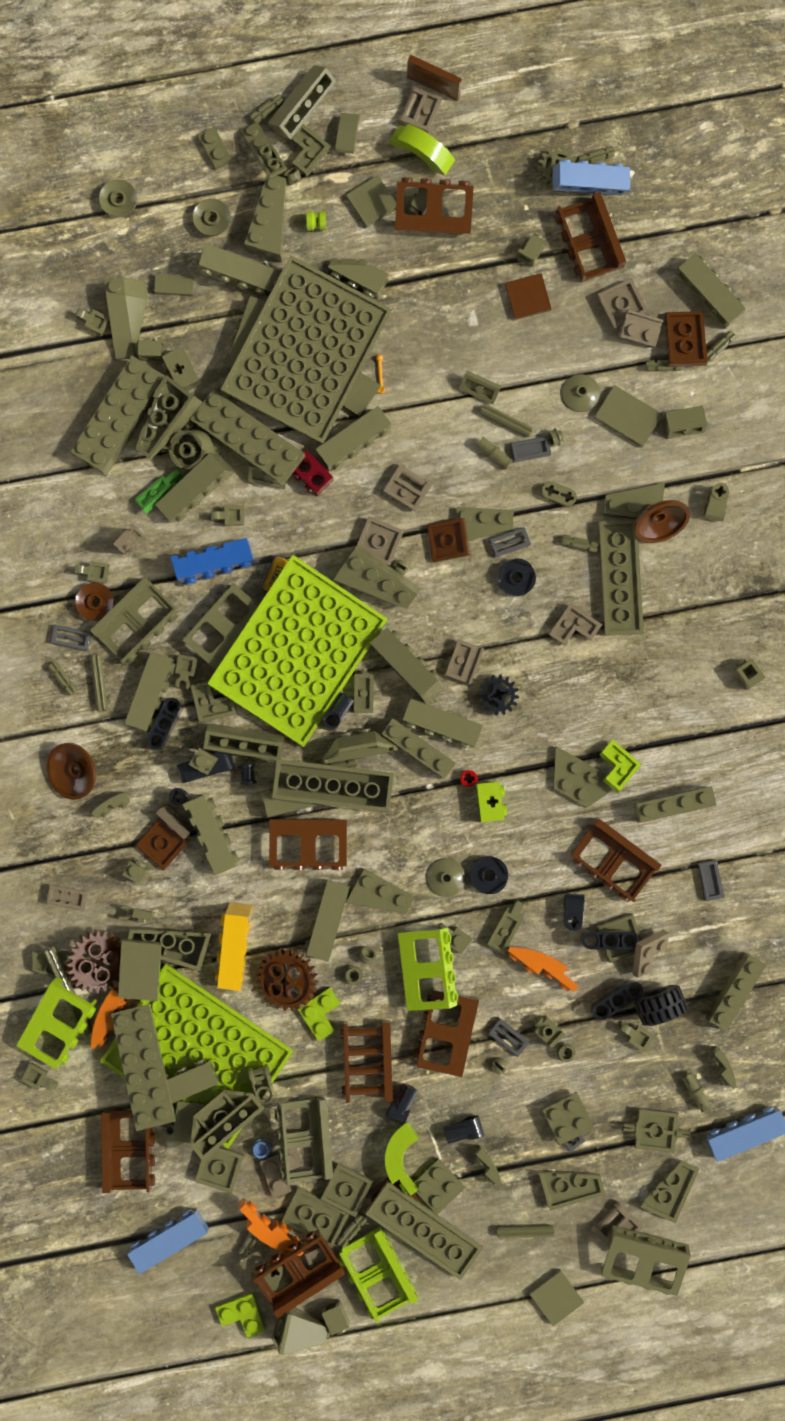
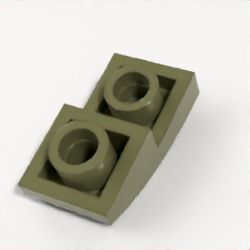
M341 113L336 139V152L354 154L360 123L359 114Z
M125 792L113 796L99 805L91 814L96 818H105L111 812V806L115 809L126 807L130 802L128 798L131 794Z
M716 1046L711 1052L714 1055L712 1057L714 1062L719 1067L722 1066L717 1071L721 1075L719 1080L725 1087L729 1085L735 1089L736 1080L732 1067L721 1049Z
M479 1145L475 1150L476 1160L482 1166L487 1165L484 1169L485 1179L491 1185L496 1184L500 1188L502 1182L497 1167L485 1149Z

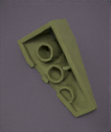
M126 277L104 279L116 360L130 359L131 356H136L135 343H138L140 338L139 334L144 320L145 307L148 302L146 282Z
M167 375L154 392V401L147 413L149 416L136 445V449L150 460L178 433L203 403Z

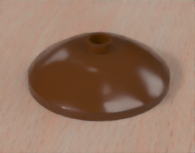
M664 500L654 503L638 516L634 524L635 535L640 541L645 543L666 541L676 536L686 527L690 519V511L683 502L677 500Z
M67 742L53 748L47 759L46 770L54 790L62 797L70 800H77L87 796L92 791L96 781V770L91 756L83 747L75 743Z

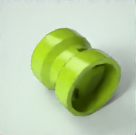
M307 211V231H313L314 229L326 230V211H320L319 213Z

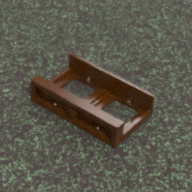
M401 177V181H397L395 230L471 234L474 185L470 184V181L459 180L458 184H453L451 180L440 179L439 183L432 182V179L421 178L420 182L413 181V178ZM406 187L427 189L425 215L404 213V191ZM445 189L465 191L463 217H447L442 215V196Z
M601 192L594 193L592 199L563 209H561V206L557 207L556 214H554L557 225L561 226L562 240L564 243L567 242L569 259L574 261V272L577 278L580 277L581 283L624 268L626 259ZM583 211L587 212L593 230L572 238L565 218ZM599 246L606 265L585 272L578 252Z
M599 818L596 819L570 854L574 858L572 862L580 868L584 865L589 869L588 874L595 879L600 877L605 881L603 883L604 886L611 891L616 889L620 892L618 896L627 903L629 900L635 903L636 896L653 873L662 866ZM593 837L599 838L611 848V852L598 869H594L580 857ZM624 860H628L642 871V875L629 892H625L611 881L612 876Z
M270 819L269 866H274V870H285V866H293V870H304V866H312V870H324V866H331V870H343V866H347V820ZM279 835H298L300 837L299 862H279L277 860V838ZM318 835H336L339 837L338 862L316 861V837Z
M433 988L432 993L428 992L427 1001L444 1000V992L438 991ZM458 995L457 1004L461 1005L458 1025L455 1027L433 1022L431 1020L433 1009L428 1010V1012L424 1011L422 1023H425L424 1031L420 1030L418 1042H421L419 1050L416 1049L413 1060L417 1062L416 1067L458 1077L463 1076L479 1004L478 998ZM428 1038L453 1044L448 1065L423 1059Z
M104 1110L101 1114L102 1193H110L112 1190L146 1189V1192H150L152 1186H155V1174H152V1166H155V1154H152V1147L155 1145V1135L151 1134V1128H147L146 1140L123 1141L121 1140L120 1121L122 1118H133L132 1110ZM124 1157H145L146 1180H123L121 1178V1159Z
M317 1229L316 1231L308 1232L299 1242L290 1244L282 1253L273 1255L270 1261L264 1265L260 1264L255 1267L251 1274L253 1282L258 1284L272 1305L274 1314L277 1318H280L345 1275V1272L319 1229ZM318 1243L326 1255V1259L308 1270L298 1257V1254ZM284 1264L293 1281L280 1290L273 1291L264 1277Z

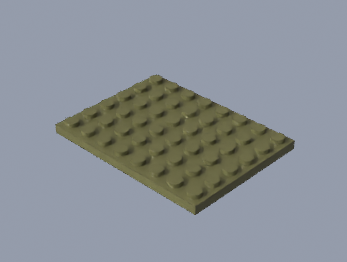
M290 255L221 388V392L316 442L324 444L392 309Z

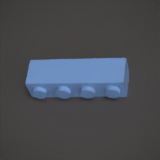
M560 160L559 163L553 166V190L624 195L630 191V167H623V164L608 166L603 162L588 164L587 161L571 163V160Z
M769 1106L764 1108L762 1113L757 1115L755 1113L749 1114L744 1117L745 1120L740 1122L732 1121L723 1129L716 1128L709 1131L705 1138L713 1158L719 1162L785 1135V1120L781 1110L777 1107Z
M198 1209L185 1211L181 1214L182 1218L175 1221L173 1219L164 1225V1229L159 1232L156 1229L147 1235L148 1238L144 1241L137 1240L130 1245L131 1249L127 1255L138 1274L143 1273L207 1234L209 1228Z

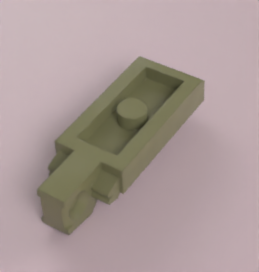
M516 900L512 908L507 907L487 942L488 946L503 954L505 953L522 922L523 914L520 912L524 903Z

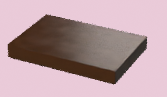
M413 55L409 56L407 61V78L458 101L462 84L460 77Z
M703 311L665 312L668 367L707 366Z

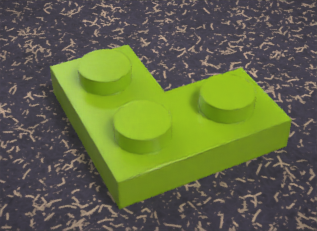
M613 739L599 754L614 767L603 781L616 793L623 789L642 765Z
M331 987L311 999L306 1006L303 1005L301 1009H298L318 1042L335 1031L325 1015L341 1004Z
M253 1292L215 1307L222 1327L241 1320L247 1338L266 1331Z

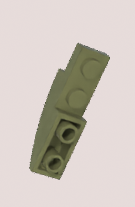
M258 122L241 130L253 156L269 178L287 170Z

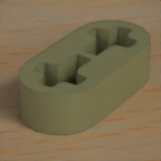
M547 482L541 490L544 499L564 507L574 505L577 500L574 490L554 482ZM553 487V491L558 493V495L552 493L551 496H548L545 489ZM567 493H570V497L573 500L565 502V498L560 496V494L566 496Z

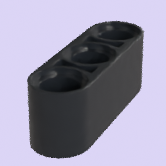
M172 697L164 702L147 737V744L151 749L161 750L166 746L183 710V704L180 700ZM175 701L178 704V709L171 712L169 704ZM163 719H168L170 722L167 729L161 728L160 723ZM155 736L161 738V744L157 747L152 744Z
M218 752L212 754L218 760L208 775L190 766L189 763L191 761L176 765L181 783L191 782L234 769L235 766L231 753Z
M588 930L582 933L580 942L585 948L590 950L634 949L639 939L634 932L629 930ZM588 935H593L595 938L592 945L585 943V938ZM607 935H613L614 942L611 945L605 944V937ZM632 935L633 942L626 945L624 943L625 936Z
M635 980L624 982L596 1000L591 1006L592 1014L599 1020L609 1018L640 998L643 994L642 985ZM633 984L637 985V992L629 994V987ZM620 995L621 1002L614 1005L612 1003L613 997ZM600 1005L605 1006V1012L602 1015H597L596 1008Z

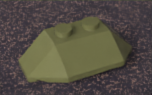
M370 728L359 730L357 735H352L351 732L340 734L341 738L335 740L321 762L322 765L394 752L398 751V748L377 732H371Z
M231 1090L222 1091L193 1116L190 1146L200 1159L204 1161L265 1108L253 1093Z

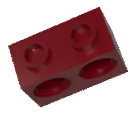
M306 450L304 452V459L291 475L297 481L302 480L306 484L304 486L310 494L315 493L319 496L334 481V478ZM307 464L309 466L308 471L301 472L299 470L300 465ZM320 477L323 482L320 485H314L312 483L313 479Z

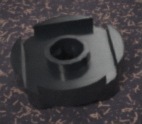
M521 558L507 561L498 572L500 589L512 597L525 596L533 589L536 582V573L532 565ZM520 573L522 581L515 583L511 576Z
M484 856L476 860L472 865L470 880L477 891L484 894H496L503 890L507 884L508 869L502 860L493 856ZM486 870L494 872L492 880L484 879Z

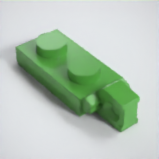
M176 469L170 475L160 477L135 498L136 503L147 514L156 506L155 504L184 478L183 475Z

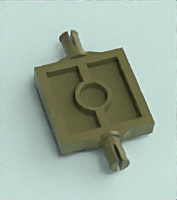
M638 1108V1117L635 1124L623 1123V1131L635 1133V1149L674 1153L678 1137L690 1138V1130L678 1128L677 1112Z

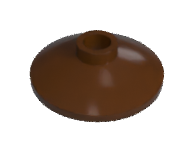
M89 583L78 591L75 604L77 611L82 617L91 621H99L113 608L114 597L105 585ZM95 599L99 600V604L97 606L93 605V601Z

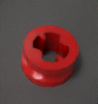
M466 770L460 776L461 783L466 787L474 786L478 780L477 774L472 770ZM466 773L474 776V781H471L472 784L464 781L463 778L464 776L466 777Z

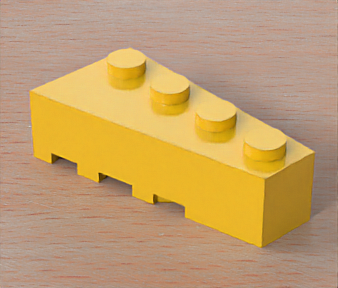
M230 902L226 913L221 916L220 926H224L223 933L219 935V944L222 945V948L217 954V963H220L219 970L216 969L215 981H218L217 988L241 991L246 963L244 956L247 953L248 947L246 937H248L251 923L248 919L253 905Z

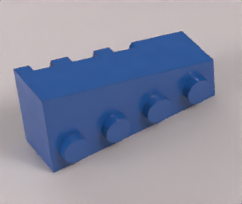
M244 538L224 543L220 549L217 546L208 547L200 554L194 551L188 552L184 558L178 559L177 555L172 556L171 560L177 579L181 584L185 583L188 586L195 584L196 580L201 578L209 580L214 578L215 574L221 572L222 575L232 573L233 569L238 567L240 569L251 567V564L255 563L248 539Z

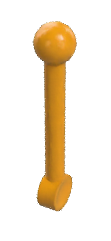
M378 354L376 361L378 362L379 384L381 385L378 393L383 394L385 393L381 365L383 356Z

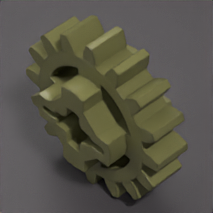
M556 146L553 152L549 148L547 154H542V160L538 162L540 167H538L537 173H542L539 179H545V186L550 183L551 189H553V166L559 163L560 160L567 159L571 160V163L576 162L577 157H571V150L566 153L565 147L559 151ZM549 161L550 166L546 169V164Z

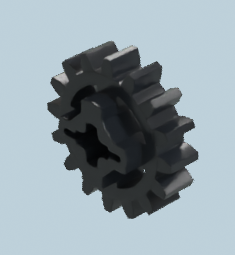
M502 674L498 676V679L492 675L491 681L487 678L484 680L486 685L480 684L479 687L483 691L477 693L482 696L478 702L484 703L481 708L487 707L488 714L494 711L495 716L499 712L505 715L506 709L509 712L512 711L511 705L517 706L514 699H519V696L515 695V692L519 689L513 688L515 682L509 683L508 676L504 680L502 679ZM499 683L505 684L508 689L500 687ZM492 685L491 693L486 695L487 688ZM496 690L499 693H506L501 697V700L492 697ZM511 695L510 702L505 706L506 697ZM488 702L496 703L498 708L491 706Z

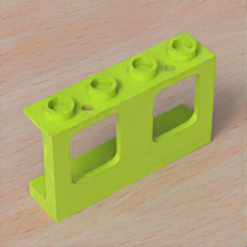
M448 927L423 931L408 930L398 933L407 1011L449 1009L457 1006L456 975L452 965L454 957L450 948L451 935ZM437 939L439 961L418 962L415 940ZM422 978H441L443 981L444 1000L422 1001L419 980Z
M56 977L50 983L16 1045L56 1070L61 1064L65 1065L70 1057L68 1052L77 1045L79 1041L77 1036L86 1029L88 1024L85 1022L87 1018L91 1019L95 1013L96 1008L94 1006L97 1002L94 999L92 1003H89L61 986L64 980ZM60 999H64L82 1010L83 1015L75 1028H71L53 1016V1011ZM42 1031H47L65 1042V1047L58 1059H54L36 1048L35 1044Z
M381 1226L350 1242L345 1248H340L338 1259L343 1267H347L349 1271L347 1275L350 1282L356 1284L359 1289L357 1294L360 1300L366 1302L368 1306L366 1308L367 1313L371 1319H375L377 1324L380 1323L381 1317L408 1302L414 1304L418 1301V1294ZM371 1242L381 1260L374 1266L359 1273L356 1271L348 1255L362 1245ZM390 1277L399 1292V1296L381 1307H376L367 1289L382 1279Z

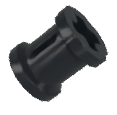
M255 764L238 766L241 772L240 785L257 784V780L254 777Z
M174 788L169 793V800L174 805H182L188 800V793L183 788ZM177 791L179 792V794H183V797L180 798V802L178 799L174 798V796L177 795Z

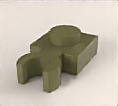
M178 655L175 673L180 674V677L176 680V687L179 688L180 682L185 681L186 689H190L191 682L189 676L195 677L198 663L197 657Z

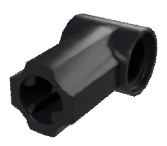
M340 692L328 712L324 715V727L328 730L337 729L354 700ZM329 716H334L337 719V724L330 726L327 724L326 719Z
M403 1083L385 1117L403 1126L409 1116L410 1107L418 1090L409 1084Z
M479 1115L470 1116L463 1119L462 1122L443 1127L448 1144L464 1139L474 1140L485 1135Z

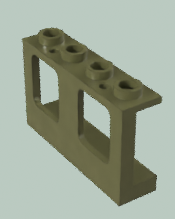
M144 577L90 631L126 665L127 663H132L137 658L136 654L141 649L145 650L151 644L150 640L154 636L158 637L165 630L163 627L168 622L170 624L178 618L177 613L180 611ZM151 597H155L169 611V614L154 628L138 612L139 608ZM125 623L142 638L127 655L111 639V636Z
M234 583L224 588L222 597L219 600L215 599L209 605L210 610L198 617L195 627L193 629L190 627L183 635L185 637L183 641L215 670L259 606ZM232 593L250 608L246 616L236 625L218 610ZM206 622H209L224 636V640L212 653L205 651L193 640V636Z
M317 1097L277 1103L275 1119L279 1123V1128L276 1129L277 1140L280 1141L278 1158L282 1160V1168L279 1169L280 1179L287 1186L290 1185V1182L315 1178L333 1179L327 1099ZM307 1108L309 1129L286 1133L284 1111ZM310 1147L312 1169L289 1173L288 1150Z
M613 1225L611 1229V1242L604 1263L600 1264L601 1276L608 1280L624 1282L627 1285H637L647 1290H656L666 1295L678 1296L691 1257L689 1245ZM622 1252L637 1256L639 1261L636 1270L631 1271L613 1266L616 1254ZM660 1262L677 1267L674 1280L670 1281L651 1276L655 1263Z

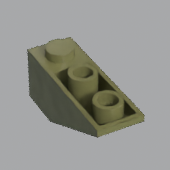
M373 265L328 266V273L331 277L338 281L346 282V285L355 290L363 291L364 295L372 299L373 297L379 299L389 281V274Z

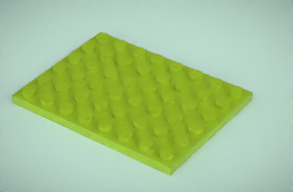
M292 555L207 684L304 747L370 648V642L378 636L388 619Z
M168 963L165 964L160 972L158 1000H141L137 1005L139 1007L151 1004L166 1074H169V1076L177 1074L176 1070L185 1066L189 1069L195 1066L194 1063L204 1058L205 1061L210 1059L219 1078V1083L180 1101L208 1104L224 1090L254 1094L248 1069H256L268 1064L273 1083L294 1052V1049ZM115 1038L100 1062L125 1078L117 1039ZM260 1090V1096L263 1098L268 1090ZM177 1102L172 1103L175 1113L177 1109ZM241 1129L222 1145L229 1149Z

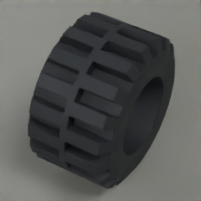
M667 985L651 990L634 1001L640 1021L644 1026H654L671 1021L688 1010L679 985Z

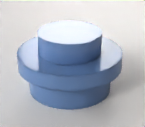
M265 1139L256 1140L252 1145L253 1155L258 1159H264L269 1156L271 1152L270 1143Z

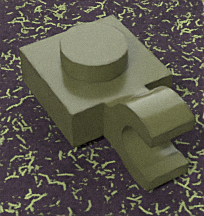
M80 308L75 313L76 318L86 322L85 328L103 336L110 322L108 316L94 309L91 314Z
M244 505L224 506L225 511L211 512L212 521L225 520V526H244Z
M90 561L89 567L76 565L75 573L88 575V581L107 584L110 564Z
M124 905L121 906V909L127 910L128 914L127 916H119V919L125 921L133 917L137 918V922L148 923V921L154 920L155 912Z
M442 923L438 929L447 928V926ZM458 927L454 931L448 928L451 935L450 947L462 954L472 938Z
M622 1021L618 1027L630 1036L627 1041L644 1053L655 1037L638 1024L633 1029Z
M34 1063L29 1064L21 1079L22 1082L36 1090L43 1086L47 1090L53 1091L58 1085L57 1081L46 1077L48 1074L47 1070Z

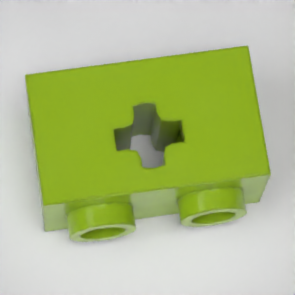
M500 781L476 784L480 822L504 820V816H507L506 804L502 803V797L505 796L504 785H500ZM490 796H493V799H497V803L492 808L490 804H487Z

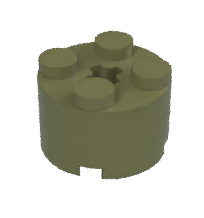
M202 430L180 431L170 441V458L180 468L193 469L209 453L215 454L210 437Z

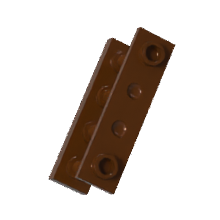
M383 1020L379 1028L348 1029V1021H345L344 1027H340V1039H344L345 1085L342 1086V1098L346 1097V1103H350V1095L381 1094V1096H385V1102H392L390 1020ZM379 1035V1037H383V1045H379V1047L349 1048L348 1036ZM380 1055V1057H384V1065H380V1067L349 1068V1056ZM380 1075V1077L384 1076V1084L374 1087H350V1076Z

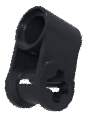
M565 893L564 925L569 930L577 931L582 927L585 904L584 894ZM573 916H575V920H578V924H575L574 927L568 923V920H572Z

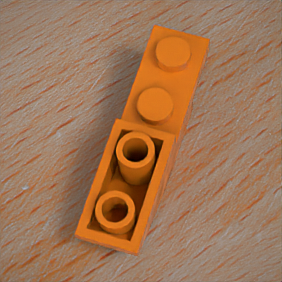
M508 946L507 950L510 952L508 956L516 962L518 960L522 961L525 964L523 968L531 974L535 971L539 975L542 969H545L543 973L552 980L554 977L560 981L559 986L567 992L570 989L575 992L579 987L564 974L568 967L557 959L531 948Z
M117 987L110 991L97 1014L91 1037L92 1049H95L97 1046L102 1047L108 1040L106 1035L109 1031H115L111 1014L116 1013V1010L120 1012L127 1003L124 1001L126 998H118L119 989Z
M242 1198L238 1202L239 1210L248 1218L245 1221L247 1230L263 1243L283 1252L293 1242L300 1241L296 1235L293 1237L289 1233L290 1230L284 1222L280 1224L275 1219L271 1223L265 1214L261 1215L257 1211V1206L251 1200L248 1202L245 1198Z

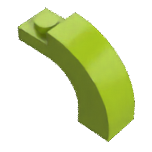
M413 125L399 126L389 140L392 146L409 150L419 156L432 172L446 175L455 162L452 154L438 140Z
M407 1122L393 1134L387 1145L385 1167L392 1184L400 1180L399 1186L405 1194L409 1193L411 1196L419 1189L405 1171L403 1158L406 1150L420 1137L410 1123Z

